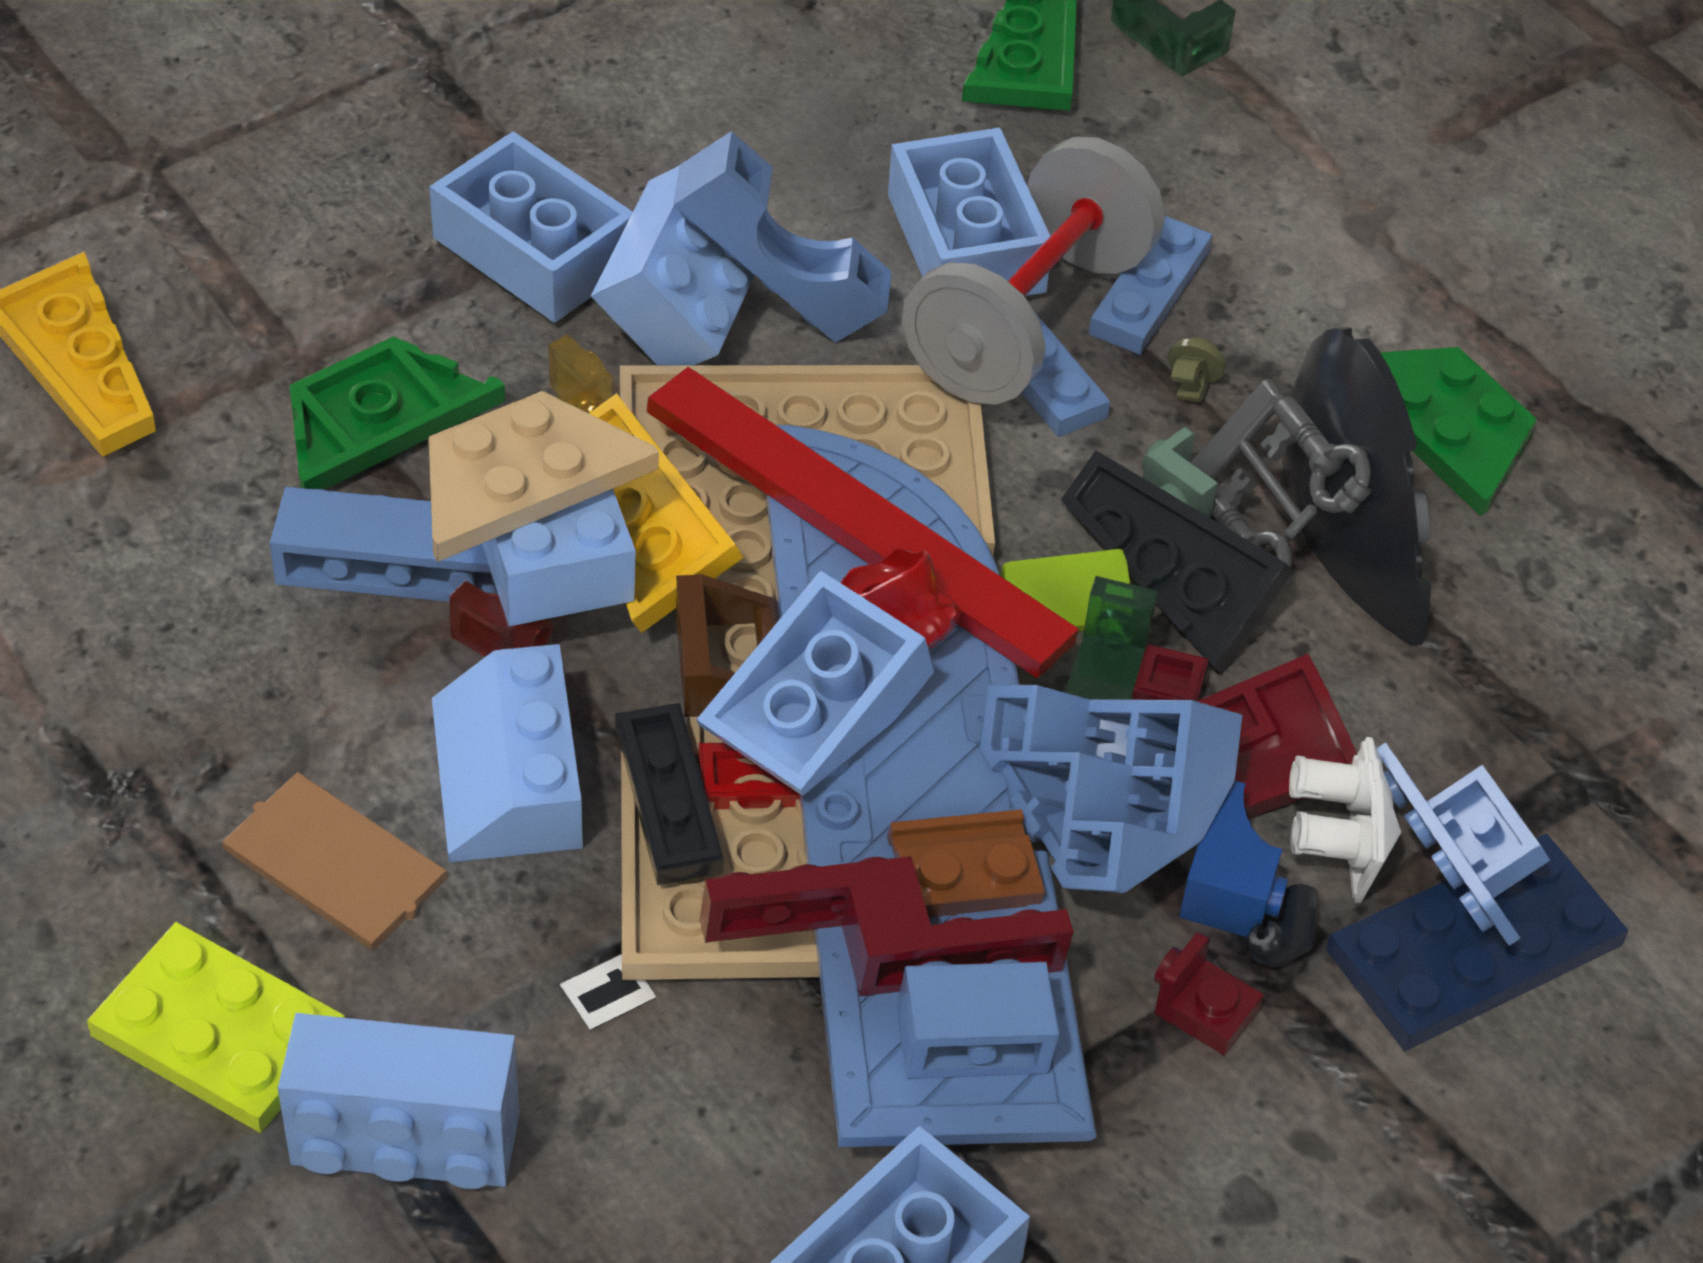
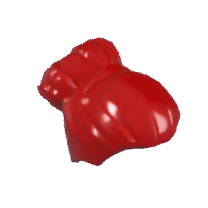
M897 548L880 563L859 566L849 570L841 581V584L925 637L928 649L936 647L939 641L945 640L956 627L962 614L960 607L950 595L939 592L934 564L929 553L925 550L915 553Z

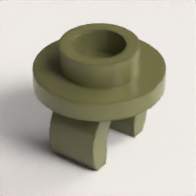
M1192 337L1178 340L1172 344L1168 353V362L1173 368L1171 379L1175 382H1182L1177 393L1178 400L1200 403L1205 396L1207 384L1221 379L1227 366L1226 360L1218 348L1204 338Z

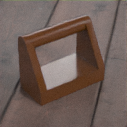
M703 574L676 575V625L684 717H699L735 674V672L710 665L707 626L754 623L758 646L780 620L776 599Z

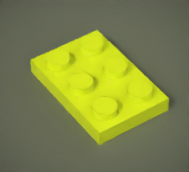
M175 922L89 1017L87 1024L91 1037L255 1131L262 1133L281 1110L278 1084L295 1013L345 1018V1015Z

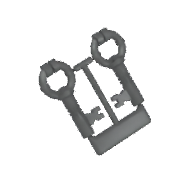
M1269 379L1261 382L1191 462V464L1213 480H1216L1241 451L1293 522L1284 531L1285 536L1271 530L1259 532L1251 529L1238 511L1237 506L1240 504L1243 495L1249 494L1257 483L1249 478V472L1241 467L1231 476L1230 484L1221 487L1218 483L1212 516L1216 522L1263 550H1266L1267 545L1271 546L1277 558L1287 563L1290 568L1292 554L1287 538L1293 539L1317 513L1316 507L1329 513L1344 511L1353 513L1360 505V501H1364L1371 493V489L1368 486L1371 467L1365 450L1352 444H1329L1296 399L1290 396L1284 397L1275 383ZM1274 414L1278 416L1281 422L1277 425L1275 433L1268 435L1260 444L1264 450L1268 451L1267 455L1278 462L1286 453L1287 446L1297 441L1310 459L1309 467L1312 473L1309 485L1310 494L1313 498L1312 501L1315 505L1309 504L1302 512H1300L1250 444V440ZM1344 459H1349L1351 464L1355 466L1356 474L1352 475L1344 484V487H1341L1332 498L1328 491L1325 490L1326 477L1338 472L1343 465ZM1290 576L1283 588L1292 580V576Z

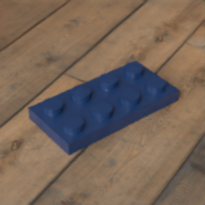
M1547 833L1537 837L1536 840L1550 861L1493 898L1521 938L1510 946L1495 925L1482 932L1460 900L1461 896L1470 891L1467 884L1464 883L1454 890L1448 880L1330 934L1326 951L1404 1052L1623 946L1629 930Z

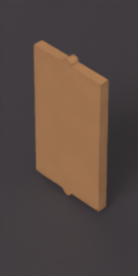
M298 772L268 800L256 802L253 805L254 812L222 841L224 851L372 951L405 919H415L417 917V907L447 879V870Z

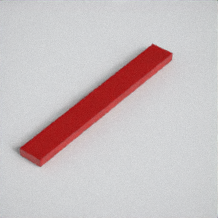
M690 367L685 368L648 397L646 411L648 414L868 564L882 562L897 548L919 553L922 550L927 551L934 564L939 592L950 595L962 611L957 624L1038 679L1075 644L1079 628Z

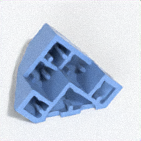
M988 685L980 751L990 768L1000 771L1006 781L1008 779L1014 791L1010 801L1016 810L1022 809L1024 815L1023 822L1031 836L1042 839L1055 861L1051 869L1063 888L1081 891L1125 893L1203 840L1235 781L1242 714L1193 700H1092L1039 685Z

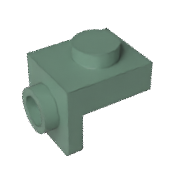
M1183 427L1169 439H1160L1149 448L1142 461V468L1144 469L1143 478L1211 518L1218 482L1190 463L1195 433Z

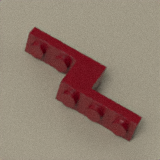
M911 856L890 859L869 857L854 863L827 866L804 864L790 870L756 874L734 872L721 878L705 879L700 914V924L705 943L842 926L859 996L900 992L905 966H921L934 961L947 962L951 965L991 964L998 960L1013 959L1021 963L1046 962L1048 973L1061 972L1074 934L1067 909L1044 912L1027 909L1010 916L976 920L968 917H959L942 924L931 925Z

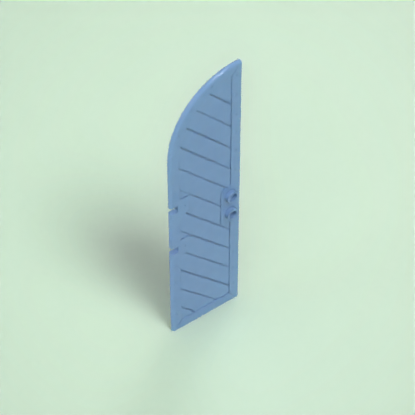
M775 424L1000 575L991 551L974 523L949 495L922 473L894 456L851 438L817 429ZM766 494L780 619L820 571L841 583L849 570L859 566L870 565ZM956 624V627L944 641H939L936 647L928 649L934 673L898 718L803 796L799 794L807 864L827 866L854 863L869 857L895 858L892 845L889 846L887 840L891 822L1016 810L1010 801L1014 791L1008 779L1006 781L1000 771L990 768L980 751L988 685H1020L1017 665L958 624ZM1024 822L1022 823L1025 835H1029L1031 843L1042 841V839L1032 837ZM1043 850L1034 851L1045 890L1041 904L957 914L956 916L929 917L930 924H942L959 917H968L976 920L1010 916L1027 909H1035L1041 912L1058 910L1048 852ZM842 926L814 930L838 1147L897 1146L919 1125L943 1145L1091 1141L1096 1138L1067 959L1062 971L1048 973L1059 1030V1038L1048 1074L907 1079L896 1007L899 992L859 996Z

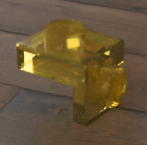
M568 334L548 344L550 387L558 394L556 398L590 413L612 397V374L605 369L602 361L594 352L584 350Z

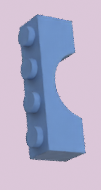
M729 132L680 164L673 206L679 210L688 222L697 225L717 242L729 257L737 259L756 275L769 291L777 293L796 309L808 324L817 327L833 342H838L888 312L892 271L853 237L836 241H817L797 236L780 226L767 211L773 167L735 133Z

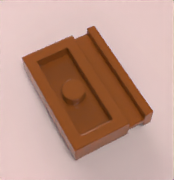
M1022 809L890 823L887 834L889 846L892 845L895 858L912 857L928 917L956 916L957 914L1027 907V905L1042 903L1045 890L1030 837L1025 835L1023 828L1024 815Z

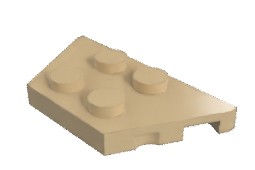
M544 391L429 436L433 556L439 562L656 471L659 466V451L654 445Z

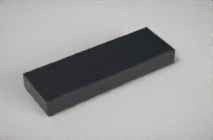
M675 703L615 713V728L656 884L662 885L724 874L722 850L681 704Z

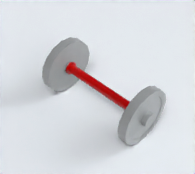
M1072 137L1054 145L1040 159L1030 172L1028 189L1050 237L1008 281L1001 275L976 264L949 262L929 270L905 298L901 323L908 348L923 371L944 390L971 403L997 405L1017 398L1042 369L1046 347L1040 320L1025 296L1062 257L1067 262L1092 273L1118 274L1136 267L1161 239L1165 213L1160 190L1147 169L1124 148L1100 138Z

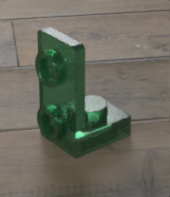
M1113 0L1111 21L1122 32L1129 35L1158 60L1183 77L1229 52L1236 10L1223 0H1218L1199 11L1192 12L1186 18L1180 19L1157 0Z
M1095 576L1089 596L1083 638L1065 693L1092 700L1132 699L1146 645L1149 642L1158 591Z

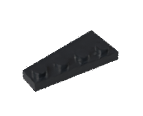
M1097 450L1092 454L1061 499L1106 550H1123L1129 575L1205 658H1209L1210 664L1221 675L1293 573V570L1284 561Z

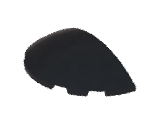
M1350 327L1328 329L1317 337L1309 347L1290 397L1296 399L1329 444H1352L1365 450L1371 467L1368 485L1371 493L1364 501H1360V505L1353 513H1348L1347 511L1329 513L1316 507L1317 513L1301 530L1309 546L1329 575L1357 605L1381 626L1408 645H1423L1430 608L1431 583L1425 578H1421L1423 573V557L1420 544L1429 541L1431 533L1427 495L1424 491L1412 489L1414 469L1409 452H1412L1417 447L1412 424L1396 380L1385 359L1372 341L1366 338L1354 340L1352 328ZM1296 441L1287 446L1286 453L1281 459L1287 494L1300 512H1302L1309 504H1315L1310 494L1309 484L1312 473L1309 467L1310 459ZM1344 459L1343 465L1338 472L1326 477L1325 490L1328 491L1332 498L1341 487H1344L1348 479L1356 474L1355 466L1351 464L1349 459Z

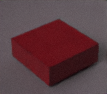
M1147 644L1133 689L1132 700L1198 701L1209 658Z

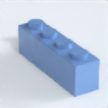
M285 487L270 539L275 584L502 607L482 544L439 562L433 556L431 501L394 498L384 495L374 496L334 492L323 489Z

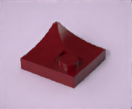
M1305 654L1196 701L1242 714L1235 781L1246 783L1243 799L1248 819L1306 799L1303 797L1291 798L1289 794L1290 771L1296 756L1351 765L1354 756L1357 755L1339 712L1309 654Z

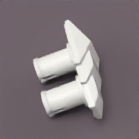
M1366 737L1361 742V748L1358 754L1354 756L1351 765L1296 756L1295 761L1292 763L1289 778V794L1291 798L1303 797L1346 803L1347 809L1350 810V820L1310 815L1306 812L1298 811L1297 817H1294L1290 846L1292 854L1301 855L1303 853L1347 859L1350 865L1352 897L1355 903H1362L1401 834V829L1393 809V796L1383 772L1382 760L1371 737Z

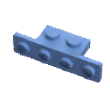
M1385 742L1377 747L1380 758L1388 768L1384 774L1394 802L1399 809L1410 802L1415 809L1404 815V817L1426 849L1437 842L1442 847L1441 850L1431 857L1452 888L1455 890L1464 883L1467 884L1470 891L1461 896L1460 900L1481 931L1485 932L1495 925L1509 946L1521 939L1493 898L1549 862L1550 859L1487 770L1481 765L1426 801L1387 743Z

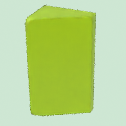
M1122 549L1010 561L1002 566L1001 577L1079 628V631L1135 625L1136 618L1127 561Z

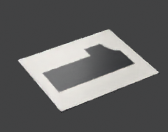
M622 954L560 984L590 1030L656 998V995L645 980H622Z

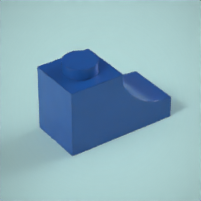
M1234 781L1207 833L1198 844L1187 878L1179 918L1248 937L1249 931L1254 925L1260 923L1262 926L1265 915L1278 918L1288 879L1276 875L1282 849L1270 846L1262 840L1252 828L1247 818L1243 799L1246 783Z

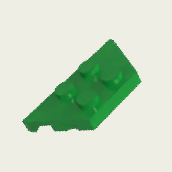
M394 336L290 384L300 488L325 490L429 439L431 435L454 427L505 402V384L500 379L491 375L483 383L460 374L458 362L438 354L424 353L418 346Z
M1459 347L1380 352L1396 380L1417 442V447L1412 452L1479 516L1487 513L1501 482H1505L1514 466L1517 455L1522 453L1531 438L1537 418Z

